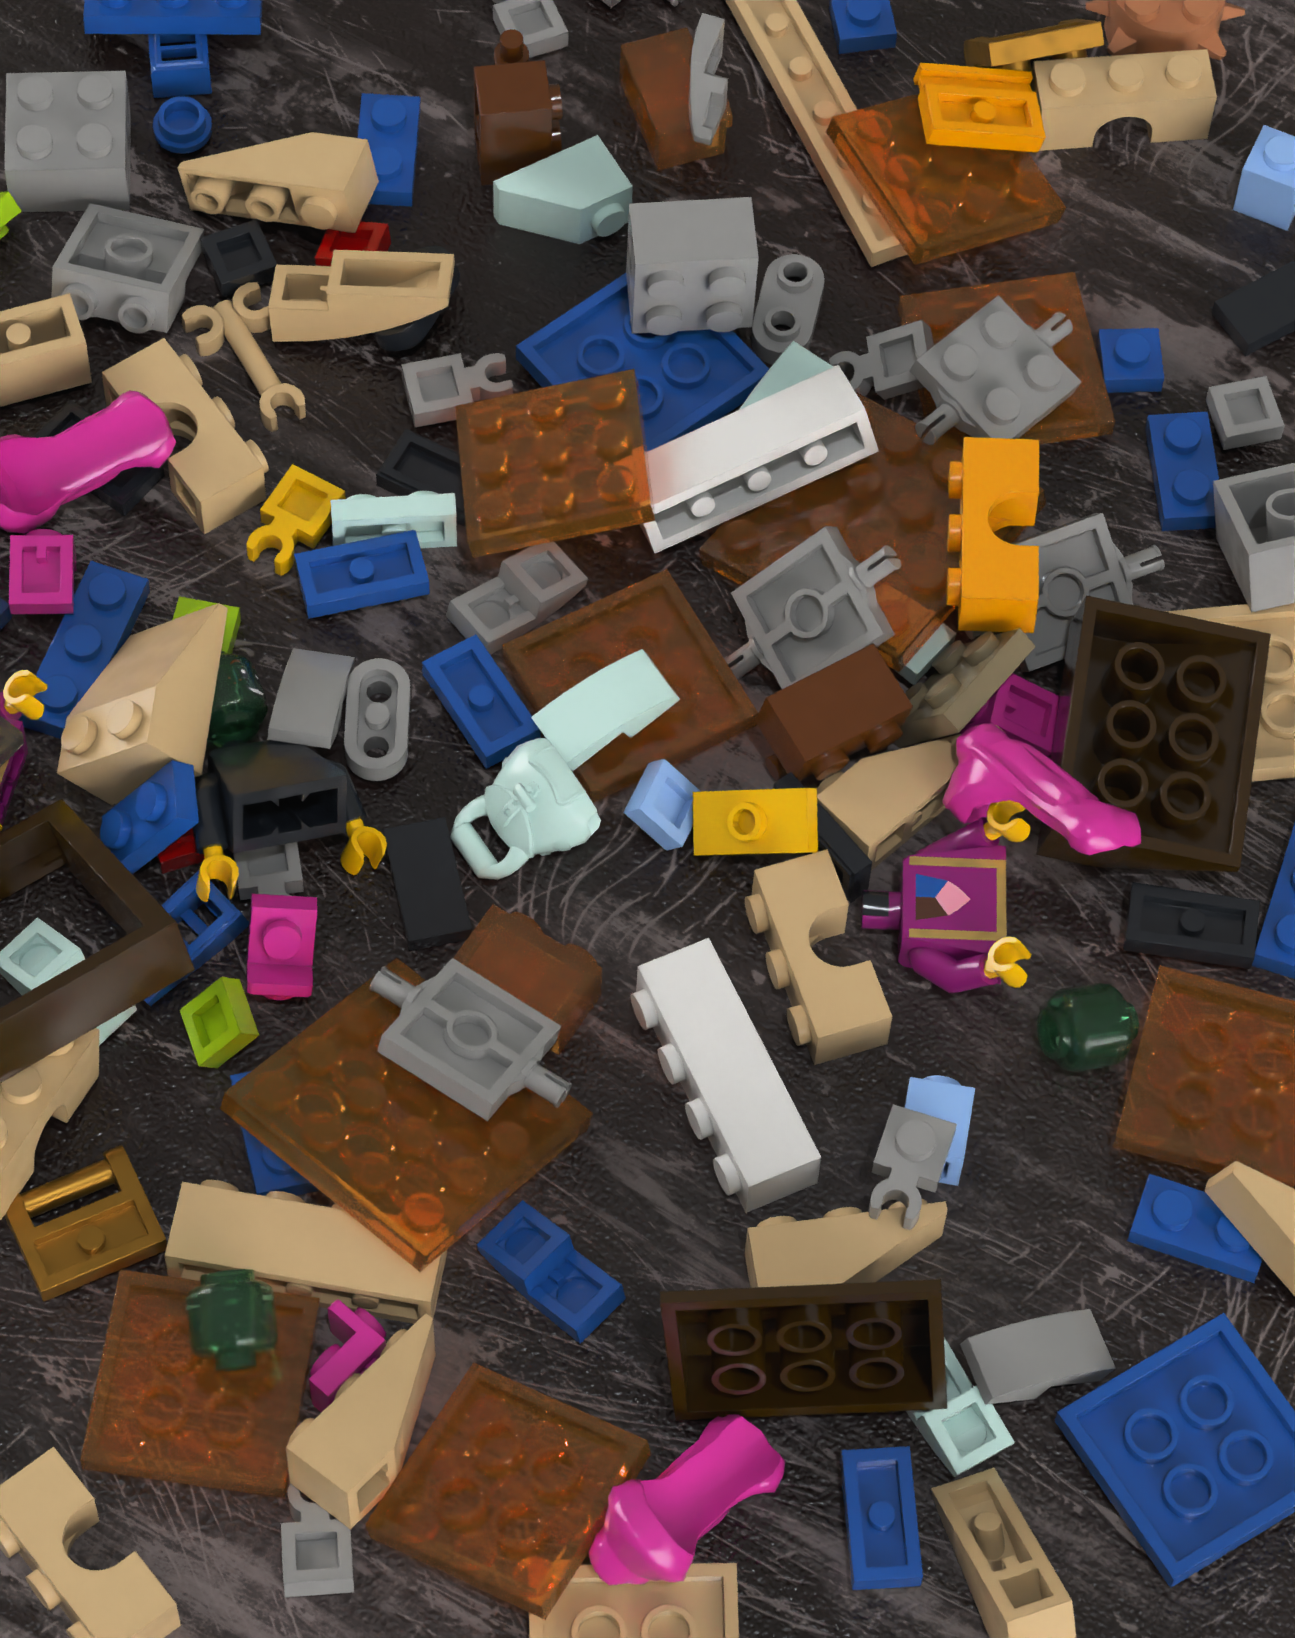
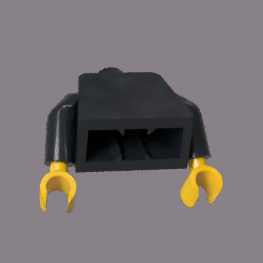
M231 740L226 742L220 749H214L209 753L208 773L199 776L195 784L199 823L192 827L196 853L204 854V860L200 866L196 884V893L203 902H208L211 879H218L226 884L229 900L232 899L235 893L239 868L234 860L223 855V851L227 848L235 854L347 832L349 840L340 859L343 868L351 875H358L364 864V855H366L372 867L377 869L386 851V838L377 829L364 826L363 821L367 818L366 812L350 775L342 764L323 758L305 745L273 740L248 744L242 740Z

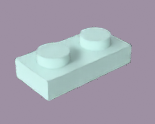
M418 491L408 496L391 497L358 494L347 499L331 500L333 546L416 530L420 548L457 546L455 493L438 494L432 491Z

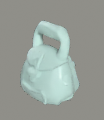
M537 738L518 745L508 757H505L502 768L493 784L485 788V794L468 803L456 816L450 839L478 878L499 880L517 871L529 858H533L537 854L541 856L550 855L551 852L571 850L572 847L585 843L599 828L601 819L585 789L555 747L546 738ZM488 816L497 834L510 847L505 858L499 863L471 824L480 817Z

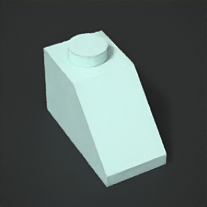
M596 135L493 181V216L500 225L581 244L597 236H609L628 223L629 203H632L633 186L600 137Z

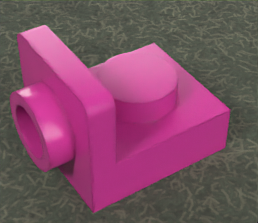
M50 529L32 530L26 535H10L9 608L11 614H74V572L77 570V556L73 535H62Z
M1012 673L959 734H963L973 726L993 723L1000 727L1009 738L1029 744L1045 756H1049L1052 751L1059 696Z
M252 894L246 956V987L249 994L262 995L272 1000H288L293 997L312 996V964L317 921V897Z
M339 1299L331 1304L327 1310L330 1331L344 1345L340 1347L338 1344H334L327 1348L315 1361L310 1371L309 1386L312 1405L321 1413L334 1401L341 1385L355 1373L362 1374L381 1356L386 1346V1340L384 1339L386 1332L381 1324L363 1308L358 1307L353 1312Z

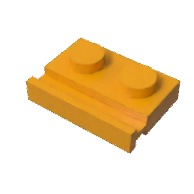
M920 62L913 79L914 84L919 85L920 94L917 99L926 144L1039 152L1046 136L1036 92L1031 91L1030 83L1033 79L1031 71Z

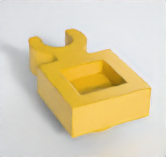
M292 464L260 508L261 522L266 525L257 528L247 540L248 559L255 562L264 549L276 548L280 552L274 559L275 573L280 576L286 574L295 562L294 547L299 541L313 549L332 524L331 500L346 499L345 490Z

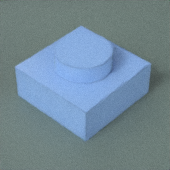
M666 759L649 762L623 813L666 851L683 847L693 827V792H699L700 790Z

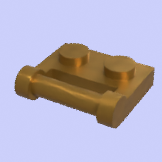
M1072 19L1059 22L1058 25L992 38L979 37L964 41L966 66L982 68L995 66L996 69L1028 71L1031 70L1030 59L1052 56V60L1087 58V48L1104 45L1102 25L1100 21Z
M122 1145L103 1152V1160L24 1193H18L4 1215L43 1302L166 1251V1237ZM112 1184H115L119 1190L118 1193L34 1227L31 1218Z

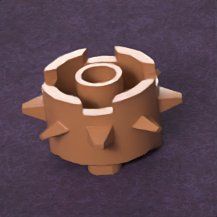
M1093 0L1086 2V10L1106 16L1104 30L1109 45L1107 52L1112 56L1208 49L1209 58L1221 60L1227 53L1218 35L1221 21L1245 15V8L1227 3L1225 0Z

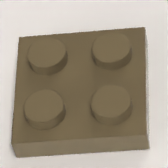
M1017 628L997 635L988 631L973 642L963 644L958 640L947 646L932 662V666L936 671L924 684L922 682L915 684L905 692L913 708L901 727L902 736L894 743L900 748L959 733L1036 647L1021 628Z

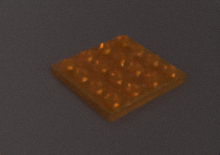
M856 392L866 409L879 452L722 523L701 546L699 551L702 565L742 585L825 526L838 527L850 552L859 563H862L881 550L883 546H890L897 553V556L894 558L900 559L901 568L874 585L877 602L895 635L876 648L886 664L900 672L957 607L946 604L948 567L959 568V552H947L949 514H960V499H948L949 463L950 461L961 462L963 447L942 436L932 445L924 443L923 440L927 433L919 438L915 429L917 423ZM1039 487L1036 516L1046 505L1045 490ZM1007 526L995 531L994 534L1001 540L1011 544L1027 526Z
M398 958L386 966L390 971L414 986L426 981ZM374 975L224 1092L220 1109L421 1272L588 1130L593 1113L570 1094L556 1108L552 1103L525 1087L519 1092L510 1095L488 1121L481 1118L377 1052L382 1034L399 1017L401 1008L376 992L369 990L370 984L375 977Z

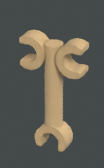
M249 282L240 286L234 293L233 303L230 300H224L217 303L213 308L205 305L193 306L182 314L183 329L186 333L198 328L210 330L195 338L199 356H209L216 353L222 347L226 337L261 395L259 400L261 422L266 429L271 432L278 430L277 415L274 411L278 406L291 407L299 420L306 417L305 396L302 391L294 385L280 382L251 334L262 333L271 328L268 306L256 311L247 309L250 305L261 301V289L258 282Z

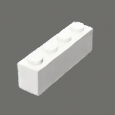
M836 365L615 466L629 506L656 554L877 453L879 450L865 407L840 366Z
M704 939L639 965L637 969L636 992L630 995L633 1010L644 1030L654 1029L662 1047L658 1048V1057L662 1069L672 1085L681 1083L690 1101L685 1103L689 1123L698 1139L702 1140L708 1137L717 1155L713 1159V1166L724 1192L728 1196L736 1193L747 1213L817 1184L821 1155L710 939Z

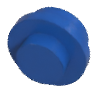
M173 97L161 105L154 117V137L161 147L170 152H194L202 148L211 137L212 120L210 114L197 100L191 97Z

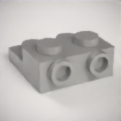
M89 203L52 267L51 298L70 293L79 320L99 317L120 322L126 330L133 333H145L148 330L167 333L185 301L186 279L202 252L200 238L204 237V229Z

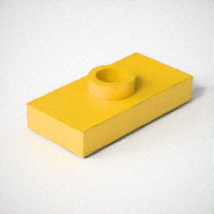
M817 788L693 792L694 856L818 852Z

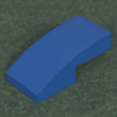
M523 1200L477 1244L479 1253L521 1295L580 1344L626 1299L621 1283L576 1251L567 1232Z

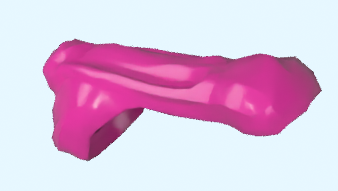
M129 390L121 394L105 409L79 421L55 436L27 437L13 434L0 437V528L12 533L30 532L51 520L61 505L106 484L121 471L134 467L160 468L169 458L176 444L170 424L162 409L145 394Z
M984 723L970 727L957 738L956 755L958 757V766L951 776L942 802L946 809L960 823L967 824L981 817L986 818L991 803L1011 800L1020 803L1036 818L1062 834L1067 839L1070 847L1082 854L1093 855L1099 852L1116 850L1124 845L1132 848L1141 844V828L1135 813L1100 802L1099 798L1090 793L1079 781L1033 746L1009 738L1004 731L993 723Z
M740 1415L716 1417L709 1422L698 1441L684 1451L656 1479H631L620 1485L612 1486L611 1493L608 1496L609 1506L604 1525L595 1535L594 1541L588 1550L594 1571L608 1585L645 1584L650 1580L684 1581L688 1569L694 1560L697 1541L720 1523L730 1509L738 1502L755 1494L775 1493L784 1475L786 1460L768 1443L763 1432Z

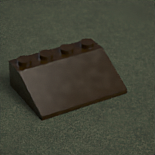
M1086 595L1070 623L1050 759L1079 781L1090 793L1099 798L1100 802L1135 813L1141 828V844L1132 848L1124 845L1116 850L1086 855L1070 847L1067 839L1062 834L1041 821L1036 855L1100 868L1238 872L1241 867L1271 634Z
M941 1279L660 1292V1306L675 1420L715 1419L716 1417H725L727 1415L767 1417L947 1409Z

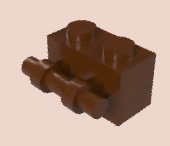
M513 29L506 30L501 34L500 43L494 49V65L474 67V140L481 186L493 185V181L562 151L559 120L562 119V99L559 83L548 84L545 60L529 62V50L523 43V35Z
M873 643L766 697L755 719V722L775 753L765 758L766 767L775 780L783 778L790 772L799 781L811 775H814L817 780L828 778L844 768L850 761L848 756L867 747L870 753H875L898 740L903 734L901 727L913 705Z

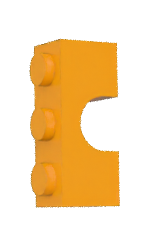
M964 437L961 462L950 461L948 499H960V514H949L947 552H959V568L948 567L946 604L948 606H958V630L1007 632L1021 628L1024 633H1034L1039 599V546L1010 544L998 538L994 532L1007 526H1035L1039 496V440Z

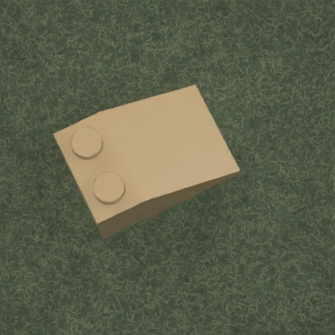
M217 603L130 635L67 716L65 728L61 736L62 746L57 774L110 805L119 803L171 760L193 765L194 777L202 775L228 608Z

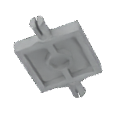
M999 295L920 356L910 369V372L931 393L937 407L935 411L916 424L915 429L919 438L927 433L923 442L932 445L953 426L972 437L1018 439L1074 394L1082 382L1052 349L1054 345L1073 332V325L1070 319L1060 325L1066 315L1056 312L1049 320L1034 330Z
M1094 513L1011 543L1014 545L1039 546V599L1034 633H1025L1036 647L1020 664L1021 671L1030 672L1065 659L1070 623L1086 595L1133 605L1132 580L1156 571H1162L1165 567L1164 559H1155L1140 565L1142 562L1161 556L1159 548L1156 545H1152L1147 549L1124 557L1112 542L1103 513ZM965 631L971 640L987 632Z
M825 526L731 592L745 619L749 642L722 659L723 667H731L726 670V673L733 680L738 681L743 675L762 663L773 672L781 689H784L873 643L878 647L894 636L895 633L877 602L874 585L893 571L901 568L900 559L894 558L897 556V553L893 548L885 545L871 557L859 563L850 552L838 527Z
M454 958L435 977L416 986L396 975L386 966H383L373 978L369 990L376 992L401 1008L399 1017L382 1034L377 1052L486 1121L491 1118L510 1095L519 1092L525 1087L552 1103L556 1108L560 1106L561 1102L563 1103L570 1092L572 1083L565 1081L540 1065L541 1059L556 1043L561 1025Z

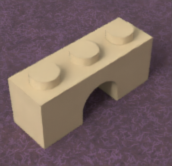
M1208 49L1033 61V79L1030 86L1031 91L1036 92L1046 136L1039 151L1092 147L1095 133L1102 125L1123 117H1137L1146 120L1150 143L1208 138L1217 99Z
M162 338L102 372L106 406H109L121 394L129 390L141 392L162 409L170 424L173 435L185 437L192 442L188 447L167 459L172 493L203 534L210 532L266 500L264 474L269 471L265 456L253 440L249 439L244 442L236 432L234 418L224 401L218 396L213 399L209 397L202 387L200 373L188 355L182 354L178 356L166 339Z
M828 849L754 870L752 895L745 897V908L751 928L755 934L764 932L771 950L765 954L771 981L775 989L785 988L792 1007L787 1008V1020L792 1037L797 1046L807 1045L814 1065L888 1044L892 1022L891 1011L871 960L845 967L833 966L819 959L812 950V946L817 942L845 933L849 903Z
M94 1028L0 1083V1220H2L15 1197L21 1192L34 1172L35 1150L49 1118L52 1116L67 1123L99 1077V1029Z
M55 1447L49 1449L0 1485V1549L8 1558L18 1552L33 1572L25 1578L40 1602L49 1611L59 1605L73 1623L72 1626L66 1629L69 1638H164L181 1626L176 1602L136 1551L118 1564L104 1570L82 1568L69 1558V1552L75 1540L98 1523L99 1517L94 1497Z

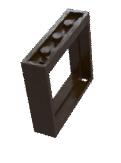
M63 799L56 801L0 833V901L65 865L128 935L0 1008V1083L195 970L176 921Z

